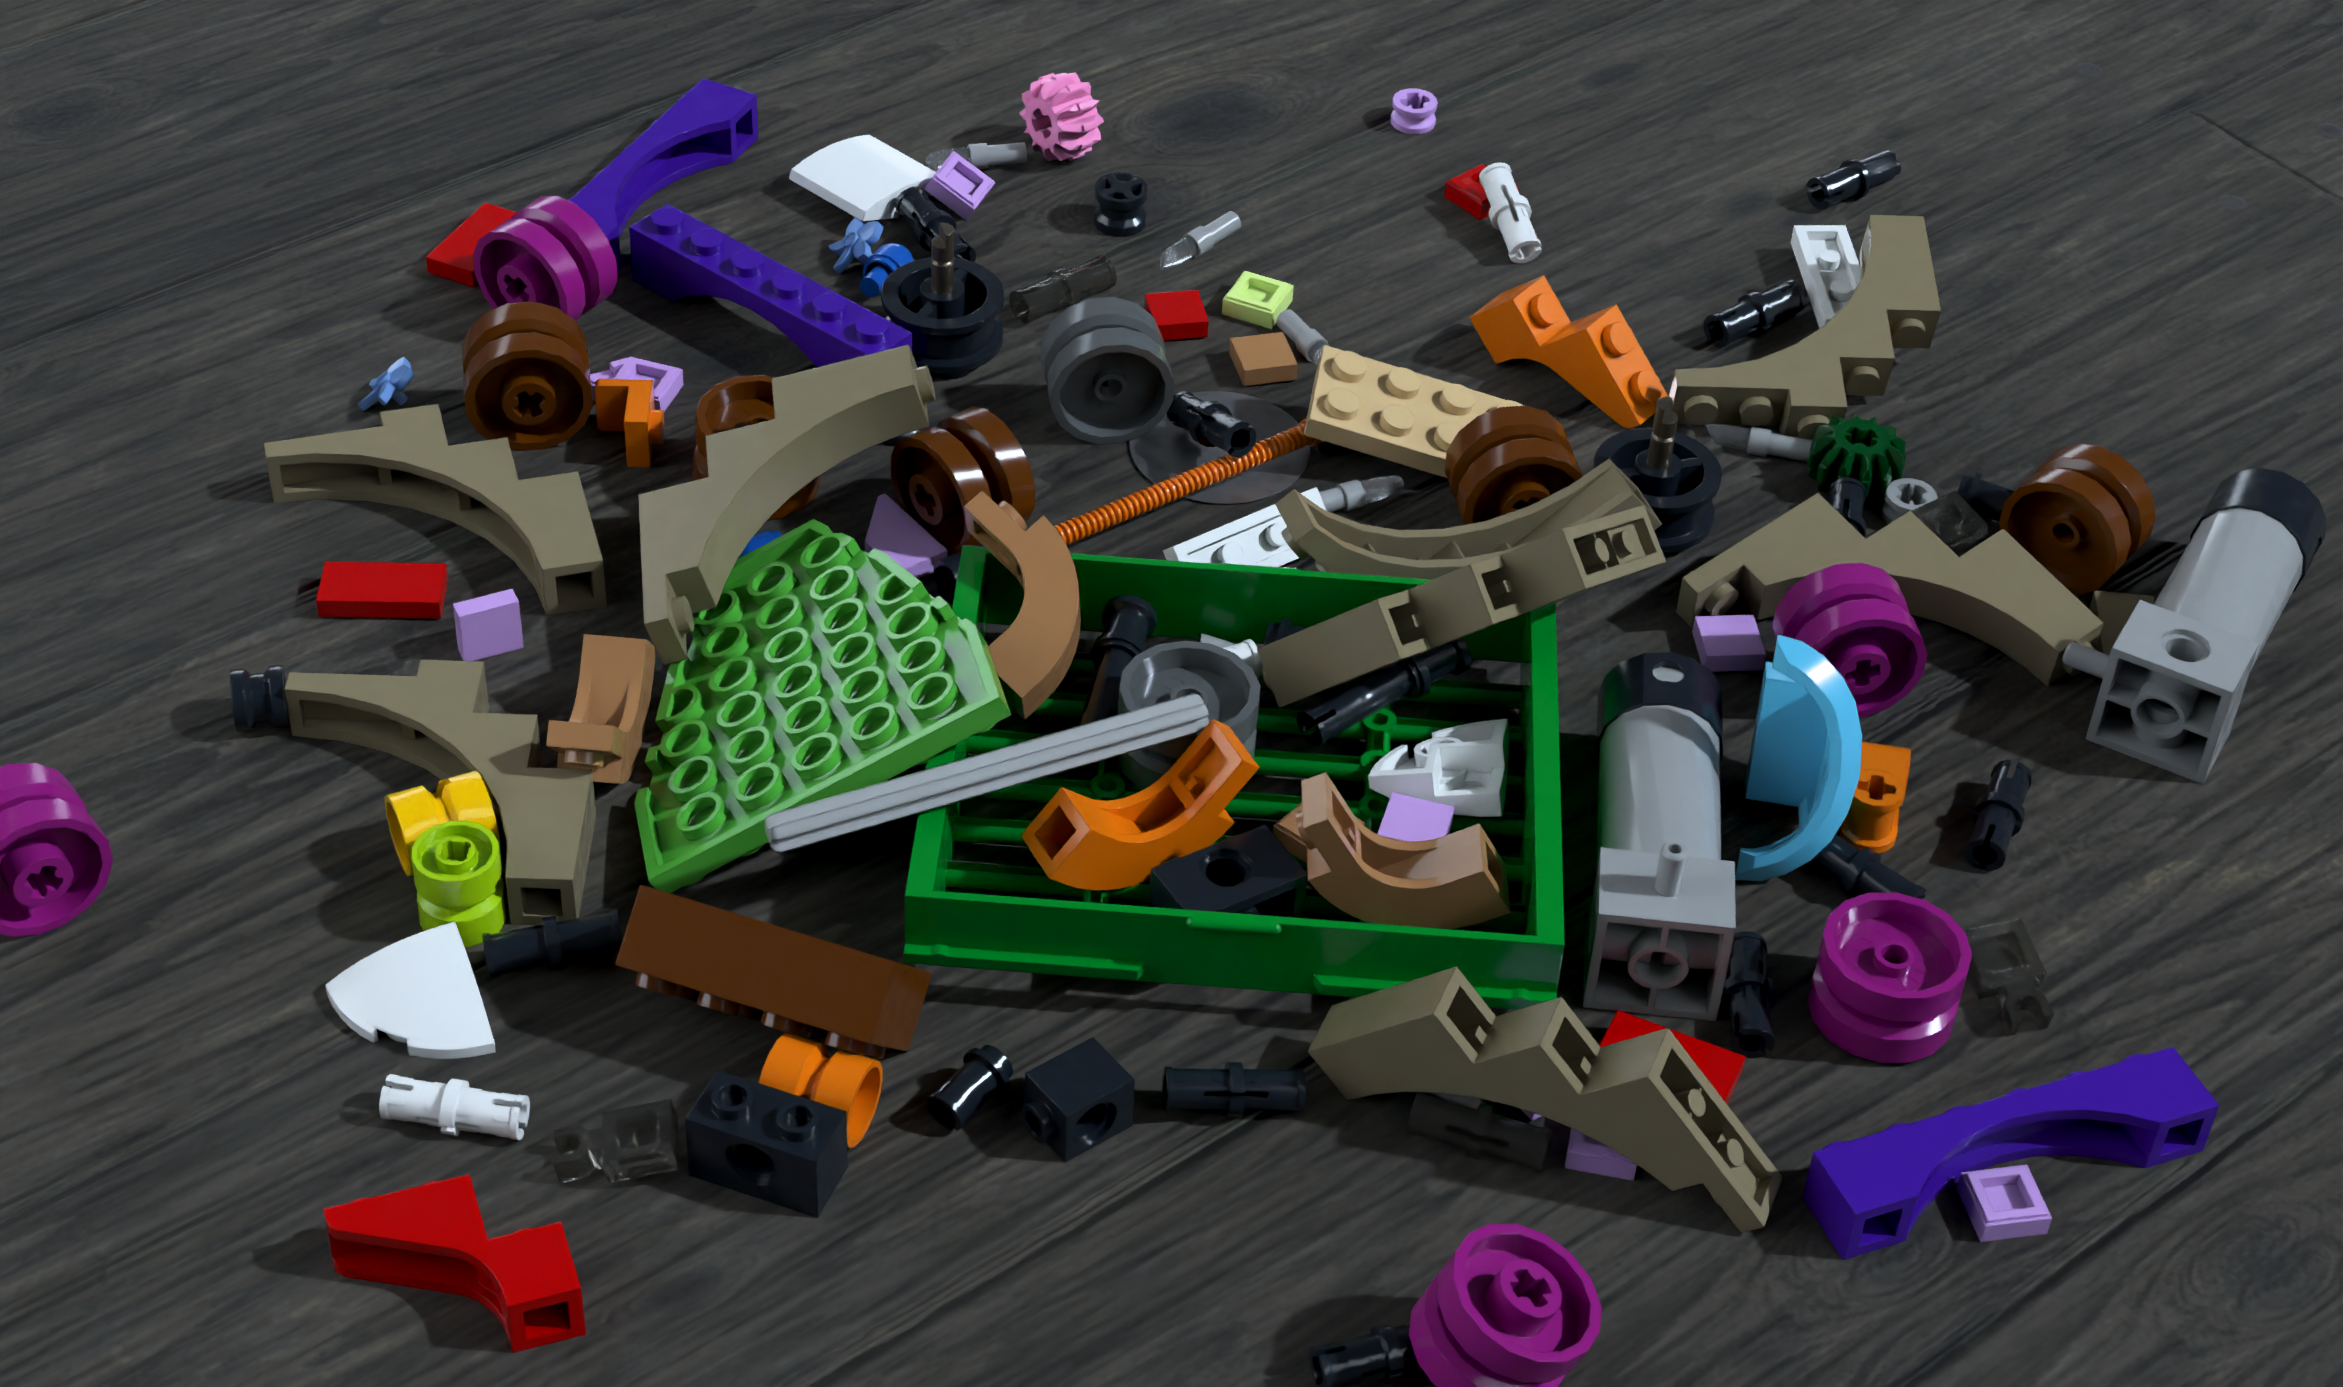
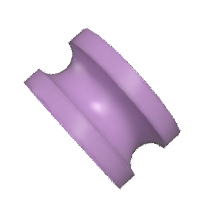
M1408 88L1395 93L1392 99L1394 110L1391 113L1390 119L1395 129L1407 134H1423L1434 128L1436 124L1434 113L1437 110L1438 102L1432 93L1417 88Z

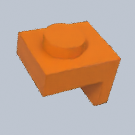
M596 380L594 391L598 429L601 431L625 432L627 467L650 468L653 444L663 445L664 411L655 410L653 380Z

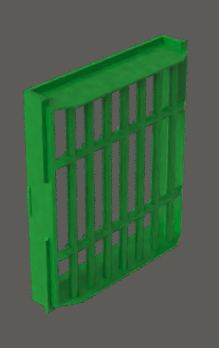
M963 545L952 610L961 620L967 618L974 623L984 638L985 624L1011 625L1014 622L1023 604L1024 591L1016 577L985 547ZM1070 553L1076 568L1079 585L1080 631L1103 632L1105 626L1102 622V612L1108 600L1115 596L1130 595L1147 601L1154 608L1157 614V625L1151 636L1197 639L1199 633H1203L1229 642H1243L1244 640L1251 639L1254 643L1264 644L1270 622L1280 623L1283 618H1289L1292 625L1311 627L1376 599L1396 594L1430 581V579L1307 571L1286 567L1231 563L1212 564ZM1556 603L1464 637L1471 652V659L1520 663L1519 685L1438 679L1431 683L1429 693L1422 697L1407 698L1403 696L1398 699L1400 701L1518 709V726L1509 725V750L1518 751V769L1508 768L1506 793L1519 794V812L1503 811L1502 817L1454 815L1450 833L1480 823L1487 836L1519 838L1520 857H1500L1506 865L1508 883L1520 884V904L1510 903L1511 913L1472 925V927L1521 930V935L1372 924L1359 919V922L1109 904V899L1149 902L1150 881L1122 889L1086 890L1049 879L1042 868L952 861L955 841L1028 847L1021 834L1032 822L959 816L961 802H957L918 814L905 891L904 963L1356 998L1457 966L1489 1008L1519 1010L1556 999L1565 946ZM1075 652L1071 666L1065 676L1093 678L1096 667L1091 658V653ZM1262 673L1257 678L1261 685L1260 690L1271 691L1266 685ZM1360 678L1322 692L1319 695H1333ZM1053 692L1031 715L1081 719L1088 694ZM1390 704L1335 736V738L1365 740V753L1361 757L1255 749L1254 760L1260 767L1255 775L1311 778L1326 772L1331 780L1363 782L1364 796L1360 801H1344L1354 816L1365 822L1364 826L1377 834L1390 798L1369 788L1368 775L1374 765L1390 752V742L1419 744L1422 741L1432 739V732L1469 724L1470 722L1396 717L1391 711ZM1008 705L1011 714H1018ZM1259 707L1257 732L1309 736L1316 732V726L1301 734L1297 724V714L1302 710ZM988 730L979 735H972L938 753L931 761L927 762L926 769L968 758L969 753L982 754L1049 734ZM1116 757L1096 762L1098 763L1097 776L1091 781L1044 777L975 798L1048 803L1058 790L1063 787L1091 799L1108 801L1125 798L1142 790L1135 784L1125 783L1122 779L1123 772ZM1238 792L1224 809L1230 817L1281 820L1302 802V796ZM1222 835V836H1221L1215 843H1213L1212 845H1214V844H1216V843H1219V842H1221L1222 840H1224V839H1226V838H1228V837H1230V836ZM1292 855L1301 867L1307 868L1306 862ZM948 887L1083 897V901L948 892ZM1315 888L1306 889L1304 914L1356 918L1331 904Z

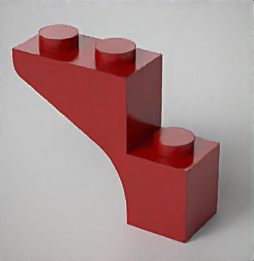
M470 1174L442 1181H431L421 1186L375 1197L359 1198L349 1203L323 1209L334 1268L343 1277L471 1298L487 1307L499 1319L508 1335L513 1353L586 1335L581 1286L562 1223L556 1222L536 1228H524L511 1234L488 1239Z

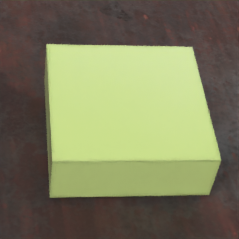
M1244 271L1223 298L1222 315L1272 329L1276 324L1279 314L1286 310L1292 302L1294 285Z

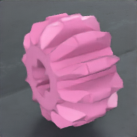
M1076 72L1056 75L1051 73L1038 78V81L1031 83L1030 90L1022 94V101L1026 108L1019 113L1026 120L1027 128L1024 133L1030 134L1033 139V150L1042 151L1047 161H1063L1066 159L1071 161L1083 157L1085 153L1092 151L1093 144L1101 140L1098 126L1104 120L1097 113L1096 108L1100 100L1092 98L1090 95V83L1081 82Z

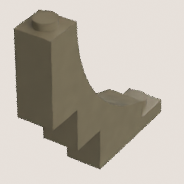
M910 345L773 378L772 390L775 419L706 436L707 478L638 495L644 625L663 665L687 659L686 633L694 631L692 613L717 607L724 584L737 559L756 532L790 497L816 477L843 460L899 435L929 427L926 402L936 399L935 390L927 365L917 368Z
M1819 493L1684 576L1681 582L1676 613L1692 628L1695 616H1722L1738 600L1757 620L1774 616L1776 607L1787 591L1810 573L1835 564L1864 563L1883 569L1897 581L1911 615L1943 623L1986 642L2024 666L2047 687L2067 673L2073 677L2083 672L2064 665L2062 658L2069 643L2075 642L2096 650L2095 646L2104 624L2004 529L1958 557L1911 511L1868 538H1865Z
M1645 506L1634 507L1559 530L1501 555L1469 564L1411 589L1376 599L1257 649L1263 665V678L1268 688L1274 693L1280 708L1479 631L1585 593L1623 577L1665 563L1666 560Z
M1457 966L1332 1005L1308 1050V1053L1347 1100L1374 1094L1396 1092L1455 1094L1514 1106L1578 1130L1642 1167L1672 1191L1703 1183L1713 1200L1722 1207L1740 1232L1765 1226L1783 1178L1669 1028L1600 1047L1562 997L1495 1016Z

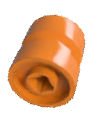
M784 1033L777 1039L770 1050L763 1066L759 1083L846 1111L847 1147L853 1148L863 1139L875 1114L881 1093L883 1067L878 1060L846 1050H838L830 1057L824 1043L792 1033Z

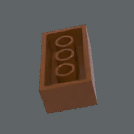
M643 885L639 887L615 963L617 966L638 972L634 982L636 986L693 1001L697 1000L700 991L697 1001L698 1005L758 1020L760 1012L763 1010L760 1022L762 1025L819 1040L821 1039L823 1029L828 1030L824 1044L880 1059L884 1058L887 1047L909 1051L932 973Z

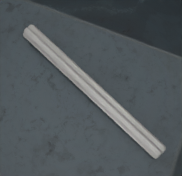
M1189 694L769 814L765 818L766 836L772 850L775 853L781 854L1200 733L1209 724L1208 710L1200 695Z

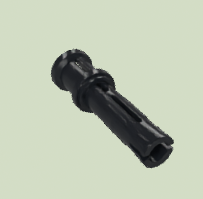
M1115 596L1108 600L1104 606L1102 622L1105 627L1103 634L1096 638L1091 649V658L1096 668L1079 726L1118 715L1122 671L1136 655L1146 651L1144 646L1146 639L1153 634L1157 625V614L1154 608L1147 601L1137 596Z
M1465 638L1367 674L1312 707L1303 709L1297 714V724L1301 734L1316 726V732L1307 736L1306 741L1313 747L1318 748L1326 744L1329 739L1401 697L1420 698L1429 693L1431 683L1449 673L1459 675L1465 672L1472 663L1471 652Z

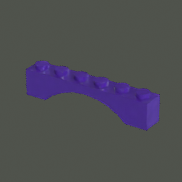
M702 78L692 89L682 95L668 111L655 120L633 143L626 146L623 152L602 171H599L574 197L568 199V201L577 204L590 215L608 238L616 258L617 273L621 270L620 236L628 219L644 201L660 189L683 177L709 168L732 164L758 139L757 95Z
M669 204L655 210L629 227L633 281L671 302L686 296L707 295L727 299L746 307L775 325L805 353L816 367L905 345H910L912 351V333Z
M2174 1047L2146 1055L2134 1054L2119 1063L2088 1072L2076 1071L2054 1082L2030 1089H2014L2002 1097L1971 1106H1956L1941 1115L1910 1124H1894L1882 1132L1852 1141L1830 1143L1821 1150L1813 1152L1802 1199L1842 1259L1845 1260L1906 1241L1917 1218L1939 1194L1959 1181L1961 1172L1984 1170L1999 1163L2029 1157L2067 1155L2107 1159L2141 1168H2148L2204 1150L2219 1104Z

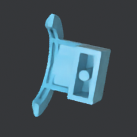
M1779 634L1777 635L1773 663H1765L1745 777V799L1798 807L1799 827L1788 836L1771 845L1754 849L1740 848L1735 880L1762 881L1785 875L1811 861L1831 842L1847 816L1860 777L1862 732L1856 701L1845 679L1823 654L1803 641Z

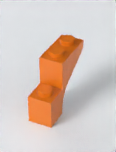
M1543 275L1500 293L1469 317L1495 364L1511 359H1530L1540 362L1555 371L1624 428H1634L1641 425L1655 413L1657 400L1662 397H1669L1617 304L1571 322Z

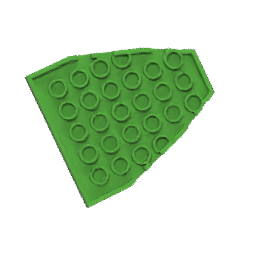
M815 519L738 558L724 584L717 607L692 613L694 631L690 632V634L693 636V641L688 650L687 659L671 663L668 668L655 719L656 724L663 732L660 745L648 748L645 759L646 765L653 773L650 787L638 789L634 802L648 881L654 889L667 893H672L681 887L696 884L706 874L739 857L755 853L767 843L765 818L769 814L884 782L913 766L923 765L931 761L938 753L972 735L985 733L997 722L1011 716L989 648L976 625L967 618L961 620L957 617L944 599L940 596L932 597L919 579L886 553L875 548L867 553L860 549L854 538L842 532L832 533L827 525Z

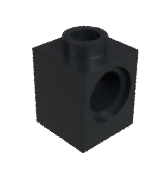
M1092 1037L1025 1073V1104L1021 1110L1024 1124L1030 1135L1037 1142H1046L1066 1163L1132 1127L1135 1079Z

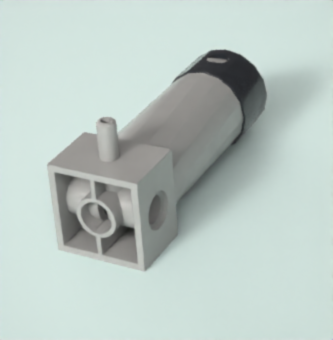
M2265 468L2238 471L2223 480L2193 529L2188 546L2154 605L2139 600L2115 641L2110 655L2075 642L2068 644L2062 658L2064 665L2103 679L2085 738L2086 740L2204 784L2230 734L2249 673L2291 594L2304 578L2316 552L2325 539V513L2319 499L2303 482L2284 472Z
M1670 652L1643 653L1620 662L1605 675L1598 691L1597 752L1599 761L1597 867L1584 941L1583 1007L1716 1021L1736 930L1735 861L1721 860L1720 762L1723 758L1722 688L1711 670L1693 658Z

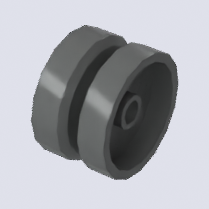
M1117 297L1091 298L1068 307L1050 323L1041 340V365L1044 378L1048 384L1047 392L1051 409L1063 429L1080 440L1095 444L1124 443L1142 436L1163 420L1173 402L1174 378L1166 357L1162 334L1154 317L1137 303Z
M1191 641L1160 644L1136 655L1122 671L1118 715L1189 694H1198L1207 707L1209 723L1214 719L1228 725L1254 759L1261 685L1253 668L1231 651L1210 643ZM1200 733L1120 755L1116 758L1123 774L1139 789L1144 790L1159 780L1174 765Z

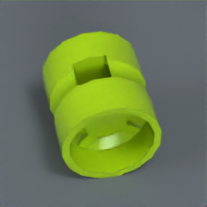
M448 821L433 826L422 833L412 846L411 861L414 882L417 888L420 925L423 931L455 922L464 947H472L483 943L482 934L499 933L506 922L507 908L504 883L500 878L502 870L500 847L494 833L481 824L469 821Z

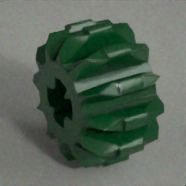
M1854 413L1849 420L1831 417L1828 425L1818 426L1816 435L1812 438L1807 463L1809 467L1808 476L1818 481V491L1821 492L1831 491L1830 486L1837 479L1843 477L1857 479L1866 487L1865 498L1882 502L1888 485L1894 480L1903 477L1906 442L1896 437L1895 427L1878 425L1876 417L1870 420H1862Z

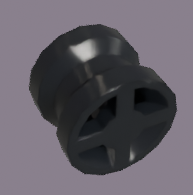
M1125 172L1109 173L1100 177L1095 183V198L1099 203L1094 211V225L1104 234L1114 237H1127L1141 232L1146 225V211L1142 206L1147 200V184L1137 175Z
M283 665L269 666L264 673L250 674L244 668L230 670L232 709L237 732L251 731L256 724L268 722L276 728L289 727L290 719L285 695L286 677Z

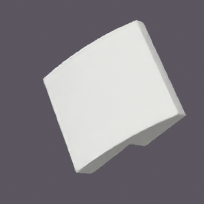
M863 135L841 140L813 153L791 169L789 179L864 222L898 218L899 214L895 209V202L901 192L913 186L924 190L936 172L871 135ZM924 190L927 196H932L930 193Z

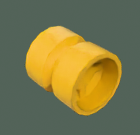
M477 771L439 781L436 793L433 794L421 785L385 796V810L389 830L399 861L407 876L413 875L411 855L412 846L417 838L429 828L448 821H469L481 824L494 833L500 847L499 831L486 786Z

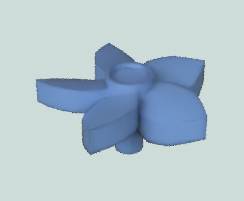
M855 217L847 226L844 239L828 246L836 255L840 256L833 269L840 274L849 266L854 258L861 263L866 262L872 255L870 246L875 245L880 239L884 227L878 221L863 224Z
M403 356L378 378L370 381L369 385L374 390L357 404L363 412L378 401L385 406L391 397L399 405L404 404L408 400V397L401 390L408 386L415 375L411 370L410 362Z

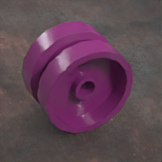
M540 196L513 215L511 219H507L480 238L473 254L475 276L484 297L493 309L507 303L537 302L556 307L577 321L581 315L590 311L612 295L618 280L616 258L606 235L595 220L577 204L559 196Z
M1864 563L1835 564L1810 573L1787 591L1775 610L1772 629L1776 641L1779 634L1803 641L1823 654L1845 679L1856 701L1859 718H1864L1890 708L1907 696L1923 676L1928 656L1923 638L1914 618L1909 613L1906 600L1897 581L1881 568Z
M38 763L7 764L0 767V934L9 937L40 935L69 923L92 905L107 885L113 858L109 840L98 823L87 812L86 805L74 786L58 770Z
M1866 893L1844 901L1828 916L1817 957L1818 961L1807 999L1813 1022L1829 1041L1853 1056L1879 1063H1911L1933 1055L1950 1038L1968 974L1972 951L1966 933L1948 913L1926 900L1901 893Z
M1490 1223L1467 1234L1443 1269L1438 1272L1411 1310L1409 1338L1418 1364L1435 1387H1558L1565 1375L1571 1372L1588 1352L1598 1336L1601 1325V1303L1591 1277L1571 1252L1548 1235L1519 1224Z

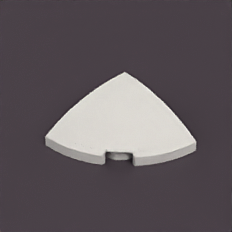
M1508 719L1474 722L1432 732V739L1422 741L1415 746V757L1409 759L1407 745H1401L1383 756L1368 775L1369 788L1389 798L1392 792L1454 806V815L1502 817L1509 759Z
M455 922L431 928L384 947L344 970L325 985L328 998L339 1017L351 1029L372 1043L378 1041V1029L397 1042L407 1043L410 1056L458 1059L496 1052L495 1042L478 985Z

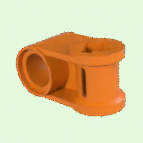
M1862 742L1859 781L1849 812L1839 828V834L1842 839L1860 850L1869 847L1878 854L1887 852L1894 846L1898 833L1899 807L1904 802L1907 789L1911 748Z

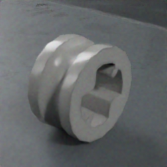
M1901 478L1891 482L1886 489V501H1884L1881 510L1883 520L1890 524L1911 511L1927 527H1930L1934 516L1933 510L1938 500L1937 492L1933 487L1924 481L1913 478Z

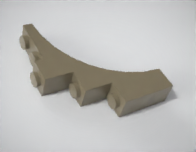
M1870 215L1860 249V282L1850 300L1825 326L1797 344L1760 359L1715 368L1675 369L1669 397L1673 398L1671 411L1675 412L1678 416L1677 424L1743 425L1753 427L1779 426L1781 435L1812 440L1813 436L1816 435L1818 426L1828 425L1831 417L1845 418L1848 408L1846 395L1884 396L1895 360L1893 348L1930 349L1941 313L1924 216Z
M439 404L380 412L382 425L380 427L264 443L274 503L318 499L355 500L412 508L450 520L487 539L510 557L535 587L547 616L607 606L603 558L578 471L519 480L508 437L449 446Z
M1610 459L1570 486L1528 507L1487 521L1445 529L1396 530L1360 524L1322 509L1295 489L1275 504L1287 526L1281 531L1285 542L1300 559L1306 560L1309 556H1312L1316 560V567L1321 572L1430 580L1469 564L1501 555L1559 530L1641 505L1645 506L1654 530L1662 525L1639 488ZM1565 600L1560 601V602H1557V603H1556V608H1557L1560 604H1562Z
M420 660L417 676L289 672L285 686V695L292 736L338 740L384 751L428 770L441 780L472 771H477L480 774L492 803L499 831L500 845L506 857L505 879L511 925H543L542 918L556 916L557 922L579 918L596 821L592 769L541 768L542 757L537 715L488 713L489 702L484 662Z

